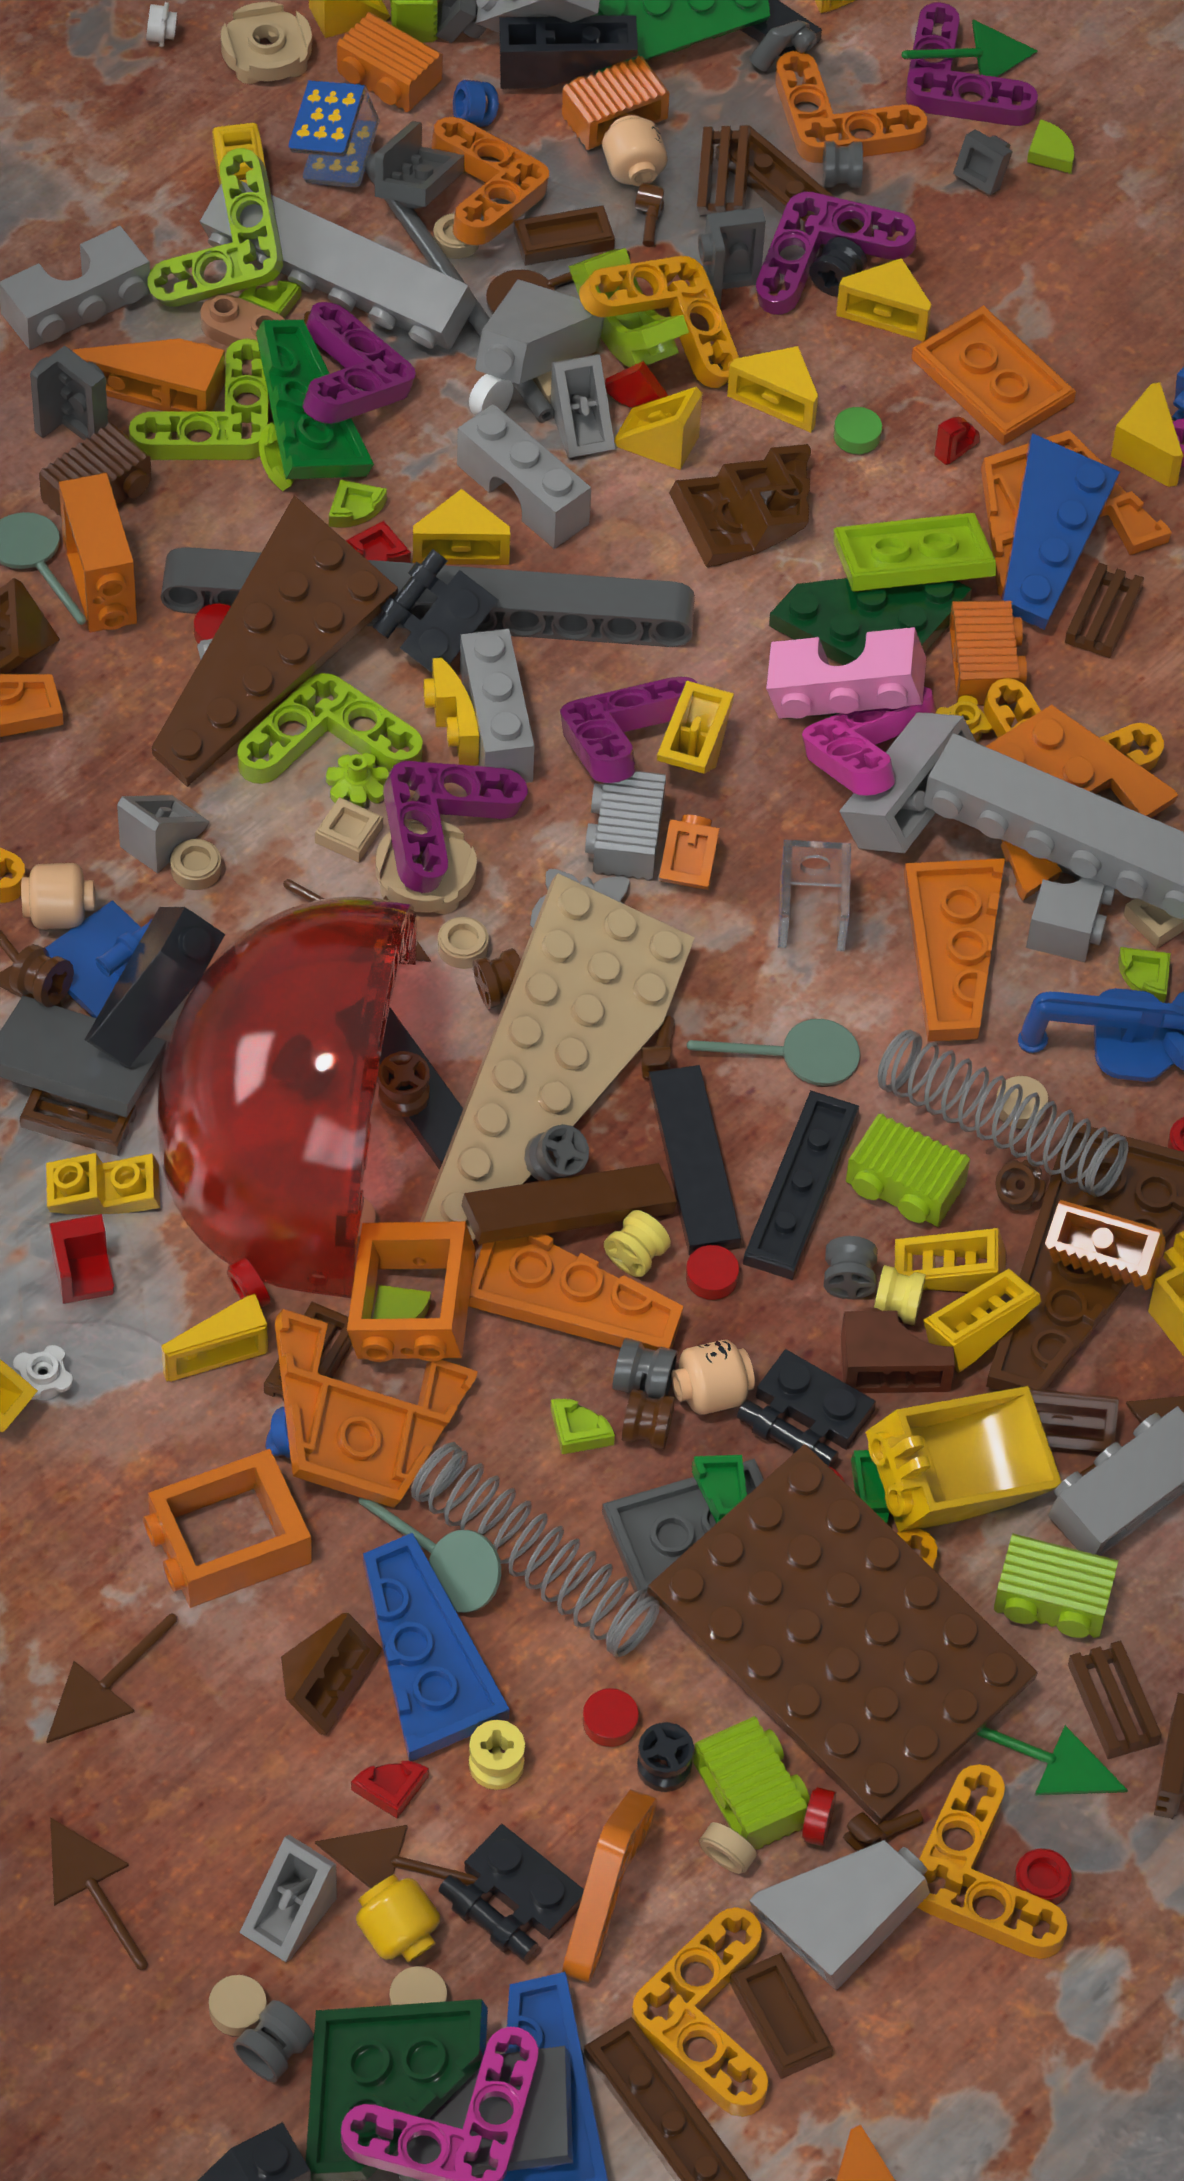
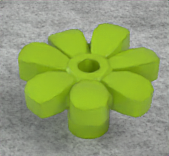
M370 753L354 754L352 756L346 754L339 757L338 767H329L326 773V783L333 786L330 790V798L335 803L339 797L345 800L350 798L351 803L363 808L366 806V798L375 804H379L384 800L383 785L389 776L387 768H375L376 757Z

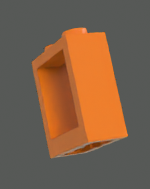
M107 473L59 482L63 545L83 613L86 617L89 633L106 629L115 630L126 625L136 624L134 562Z
M466 1221L362 1223L347 1325V1333L357 1359L386 1362L390 1359L419 1358L424 1361L435 1362L443 1358H462L476 1253ZM378 1269H446L440 1318L371 1319Z
M271 1449L148 1493L150 1514L143 1516L146 1533L153 1547L162 1545L168 1558L163 1561V1567L169 1585L173 1592L182 1589L190 1608L312 1563L311 1535ZM254 1489L276 1537L196 1566L175 1518Z

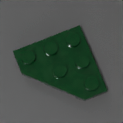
M847 578L799 583L771 611L769 626L794 640L819 637L826 656L842 665L855 661L862 654L866 644L867 632L915 627L925 653L948 628L952 601H971L972 588L956 580L852 591Z
M482 1999L316 2010L305 2161L310 2169L311 2181L367 2180L378 2169L350 2159L343 2150L341 2144L342 2121L346 2114L354 2107L371 2104L429 2119L481 2067L486 2050L488 2007ZM366 2122L362 2130L352 2129L353 2132L358 2134V2144L361 2146L369 2147L372 2138L389 2141V2155H393L398 2150V2140L403 2131L402 2129L394 2128L392 2140L377 2135L376 2124L373 2122Z

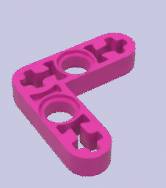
M924 686L922 705L903 706L897 709L862 710L847 714L839 713L806 727L802 733L806 757L855 794L875 795L890 789L895 783L891 758L887 753L878 748L876 744L899 736L917 712L936 714L932 690Z
M519 2027L499 2029L491 2036L486 2046L463 2129L381 2106L363 2104L350 2110L342 2121L341 2144L344 2152L350 2159L358 2163L422 2181H503L507 2173L537 2066L538 2047L535 2039L529 2032ZM512 2044L520 2047V2057L527 2059V2061L517 2060L512 2072L511 2082L508 2084L499 2081L503 2068V2056L496 2052H506L509 2045ZM491 2077L495 2081H486V2079ZM513 2086H522V2087H521L520 2090H517V2089H516L515 2087H513ZM493 2096L501 2097L510 2103L513 2114L506 2123L500 2125L490 2124L481 2117L479 2111L481 2103ZM366 2122H373L376 2124L377 2135L392 2140L394 2128L402 2129L403 2131L398 2140L397 2156L388 2154L390 2142L386 2140L372 2138L369 2147L359 2145L358 2134L353 2132L352 2129L362 2130ZM473 2131L478 2134L477 2136H470ZM423 2135L435 2139L441 2149L439 2157L428 2164H419L409 2157L406 2148L415 2137ZM482 2137L488 2140H493L489 2154V2165L496 2168V2171L486 2170L482 2178H476L472 2176V2166L465 2163V2160H476ZM506 2140V2143L502 2145L498 2141Z

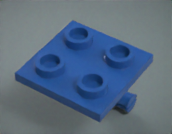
M113 900L86 918L80 926L72 928L45 947L51 958L59 956L72 963L74 975L67 993L93 1018L98 1017L152 921L151 919L143 927H140Z

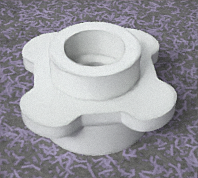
M49 1345L44 1351L34 1354L22 1352L14 1358V1370L20 1373L22 1378L38 1390L32 1400L52 1399L61 1392L69 1390L73 1384L72 1374L65 1370L63 1364L65 1351L57 1345ZM41 1369H46L48 1373L40 1375L38 1374V1371Z

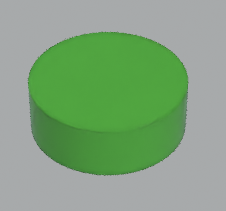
M847 408L840 412L835 419L834 440L842 450L848 453L865 454L871 452L880 443L882 422L876 413L867 408Z

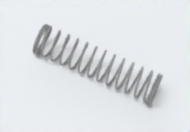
M912 1030L901 1032L892 1040L883 1054L877 1075L878 1084L882 1090L887 1092L893 1091L894 1095L898 1098L909 1096L910 1102L914 1106L926 1105V1109L931 1115L942 1113L946 1122H959L961 1129L965 1132L976 1130L977 1137L982 1141L993 1139L994 1145L998 1149L1010 1147L1013 1156L1016 1158L1027 1156L1028 1163L1032 1166L1044 1164L1045 1171L1049 1175L1061 1173L1063 1181L1067 1184L1078 1182L1080 1189L1094 1198L1102 1196L1109 1191L1123 1170L1128 1154V1142L1124 1136L1115 1134L1108 1137L1107 1128L1102 1127L1097 1129L1087 1142L1091 1131V1122L1088 1118L1079 1121L1071 1132L1074 1123V1114L1071 1109L1063 1112L1054 1123L1057 1114V1106L1054 1101L1046 1103L1038 1112L1040 1097L1037 1092L1028 1095L1021 1103L1023 1088L1020 1084L1012 1086L1004 1095L1006 1080L1003 1075L994 1078L987 1086L989 1070L986 1067L978 1069L971 1076L972 1061L968 1058L962 1060L954 1068L956 1056L953 1050L944 1052L939 1058V1046L936 1042L927 1044L921 1050L922 1036ZM913 1040L908 1061L896 1078L900 1059L909 1043ZM904 1042L894 1061L891 1083L886 1085L887 1070L897 1049ZM933 1046L935 1052L932 1062L921 1081L912 1089L916 1069L924 1054ZM948 1055H951V1063L944 1080L929 1097L931 1083L938 1067ZM967 1063L968 1070L965 1080L955 1097L946 1105V1098L951 1083L959 1069ZM984 1071L985 1078L978 1096L963 1113V1106L969 1089L976 1077ZM909 1078L908 1092L900 1093L897 1091ZM927 1080L924 1101L917 1102L913 1099L912 1094ZM1001 1080L1002 1086L993 1107L979 1123L982 1107L992 1087ZM944 1088L941 1109L933 1110L929 1106V1102ZM1015 1089H1018V1097L1011 1114L996 1131L998 1119L1010 1094ZM961 1096L958 1118L951 1119L946 1115V1110L950 1109ZM1035 1097L1034 1109L1028 1122L1014 1138L1015 1128L1023 1109ZM978 1104L975 1126H965L962 1119L966 1118ZM1052 1106V1114L1044 1132L1031 1147L1032 1137L1040 1118ZM995 1112L994 1120L992 1123V1134L990 1136H984L982 1133H980L979 1128L983 1126ZM1069 1114L1068 1126L1062 1139L1048 1155L1049 1146L1058 1125ZM1012 1121L1009 1143L1000 1144L996 1136ZM1086 1123V1131L1080 1146L1072 1158L1065 1164L1067 1152L1075 1134ZM1030 1128L1026 1141V1151L1024 1153L1016 1152L1013 1145ZM1103 1131L1102 1143L1095 1152L1089 1167L1082 1173L1088 1151L1096 1137ZM1048 1135L1044 1146L1043 1160L1035 1162L1031 1159L1030 1153ZM1119 1141L1118 1155L1112 1167L1103 1179L1094 1186L1095 1176L1103 1158L1110 1148ZM1065 1143L1060 1169L1051 1170L1047 1162L1059 1152ZM1083 1150L1077 1177L1069 1179L1065 1176L1064 1170L1074 1163ZM1086 1176L1084 1186L1082 1184V1179Z
M451 1442L438 1448L422 1465L411 1486V1496L418 1502L428 1501L429 1511L433 1514L444 1513L445 1523L448 1526L460 1525L461 1530H465L466 1522L477 1515L494 1496L499 1487L500 1477L493 1476L480 1486L468 1503L461 1520L457 1522L449 1520V1511L468 1496L479 1482L484 1471L482 1463L472 1466L456 1484L446 1503V1507L440 1510L433 1507L434 1497L443 1492L457 1478L468 1459V1452L462 1451L459 1445ZM454 1450L452 1458L443 1467L434 1484L419 1494L424 1481L432 1469L445 1455ZM479 1468L475 1479L469 1487L453 1502L463 1483ZM495 1481L486 1498L470 1513L471 1508L481 1493ZM514 1488L504 1491L495 1500L485 1514L478 1533H486L505 1515L515 1499L516 1490ZM511 1493L510 1498L500 1513L486 1525L496 1507ZM531 1501L521 1503L506 1519L493 1544L496 1550L509 1540L525 1522L531 1512ZM527 1506L517 1524L502 1538L511 1521ZM546 1513L538 1515L522 1532L510 1557L500 1560V1563L509 1564V1574L513 1577L525 1575V1586L528 1589L541 1588L543 1601H557L558 1612L561 1615L573 1614L576 1627L590 1626V1638L594 1641L606 1639L607 1651L613 1654V1656L616 1658L625 1656L643 1640L653 1626L659 1613V1601L655 1600L652 1596L644 1598L645 1590L643 1589L636 1591L620 1608L608 1632L601 1636L595 1635L594 1627L596 1622L605 1616L623 1596L628 1587L629 1578L626 1576L618 1579L600 1601L592 1619L586 1623H580L577 1618L579 1610L600 1592L611 1576L613 1567L611 1564L601 1567L585 1586L576 1606L567 1611L562 1609L563 1597L571 1592L591 1570L596 1560V1552L591 1551L585 1554L570 1571L559 1594L548 1598L545 1595L547 1584L559 1576L573 1560L579 1550L580 1540L577 1538L569 1541L552 1561L543 1581L537 1585H532L529 1583L530 1572L551 1555L564 1533L563 1526L552 1529L536 1548L527 1568L522 1572H515L513 1570L514 1559L523 1554L536 1541L547 1524L548 1515ZM543 1519L531 1539L518 1550L530 1530ZM559 1531L549 1549L535 1562L546 1543ZM575 1544L564 1563L551 1575L562 1556ZM591 1557L589 1563L587 1564L583 1572L568 1587L575 1573L579 1570L583 1563ZM607 1570L598 1586L584 1599L595 1581ZM623 1583L614 1599L601 1611L609 1597ZM640 1595L636 1604L626 1613L623 1619L619 1622L620 1618L622 1617L626 1609ZM650 1607L646 1617L635 1633L618 1648L621 1639L631 1624L644 1610Z

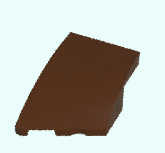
M808 444L771 447L764 460L727 463L722 465L717 476L676 480L669 494L706 567L722 565L755 555L790 538L807 526L809 522V504L806 497L810 492V479L807 478V462L811 456V448Z

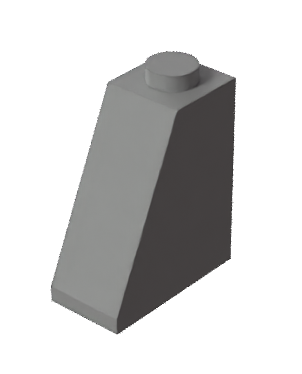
M518 279L482 329L475 370L517 384L524 383L552 371V362L585 357L596 352L599 347L604 317L590 314L583 307L579 298Z
M884 1840L758 1891L749 1901L754 1915L837 1991L930 1892L926 1877L923 1876L927 1872L925 1865L907 1848L902 1847L897 1852Z

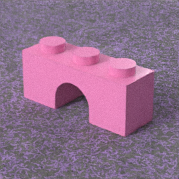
M915 627L867 632L866 644L862 654L855 661L842 666H832L829 664L819 637L771 642L766 689L779 719L803 718L832 713L847 714L862 710L897 709L903 706L922 705L926 656Z

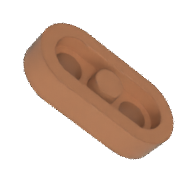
M219 294L210 297L203 303L200 310L203 333L208 338L228 347L240 339L257 340L256 332L263 320H285L275 312L229 294Z

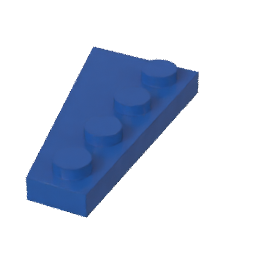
M1032 433L1026 456L1027 461L1020 491L1021 496L1015 520L1014 537L1002 601H1012V616L1021 617L1023 621L1045 630L1116 484L1120 471Z
M413 1532L363 1553V1565L408 1760L415 1761L471 1736L478 1726L487 1721L508 1720L510 1709Z
M566 1972L510 1984L507 2027H519L529 2032L535 2039L538 2049L565 2046L570 2053L573 2163L507 2171L503 2181H609ZM510 2044L505 2053L520 2052V2047Z

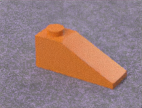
M177 338L73 349V352L83 360L96 364L102 370L106 378L107 397L161 411H212L225 384V350L205 343H196Z

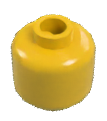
M393 1874L375 1885L358 1899L362 1908L356 1915L357 1925L382 1959L392 1960L403 1955L409 1963L435 1945L436 1942L430 1934L438 1927L440 1915L415 1879L404 1878L399 1881L396 1875Z

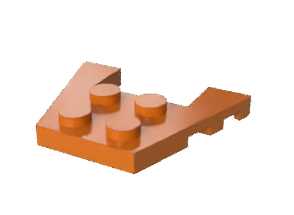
M1070 430L1045 438L1104 464ZM1029 443L985 457L981 466L992 553L996 560L997 591L1000 598L1003 596L1008 561L1012 549L1013 532L1019 508L1020 491ZM1116 483L1100 517L1105 515L1110 517L1129 555L1168 543L1172 534L1170 528L1161 519L1156 522L1143 509L1144 502L1134 492H1126Z
M1052 704L985 746L1094 794L1108 786L1125 807L1150 818L1174 804L1178 797L1177 792L1172 787ZM1002 840L1001 848L1006 862L1011 864L1016 878L1015 887L1023 901L1040 890L1043 879L1053 882L1059 878L1062 870L1057 863L1045 858L1034 857L1025 849Z
M282 1309L276 1316L275 1330L293 1477L394 1508L404 1497L418 1471L431 1453L435 1442L452 1419L464 1395L476 1380L478 1371L445 1360L428 1362L425 1367L418 1405L320 1375L318 1368L328 1323Z

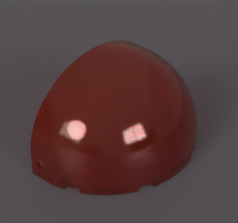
M334 897L304 903L269 917L246 931L220 953L192 989L171 1031L161 1066L157 1098L158 1146L167 1187L185 1222L201 1242L229 1265L245 1257L252 1264L262 1282L300 1292L344 1298L352 1297L356 1269V1245L364 1207V1190H361V1183L363 1182L364 1171L368 1161L372 1124L370 1123L388 1012L397 977L398 965H416L417 919L416 913H413L414 906L411 904L371 897ZM312 1275H321L325 1278H317Z

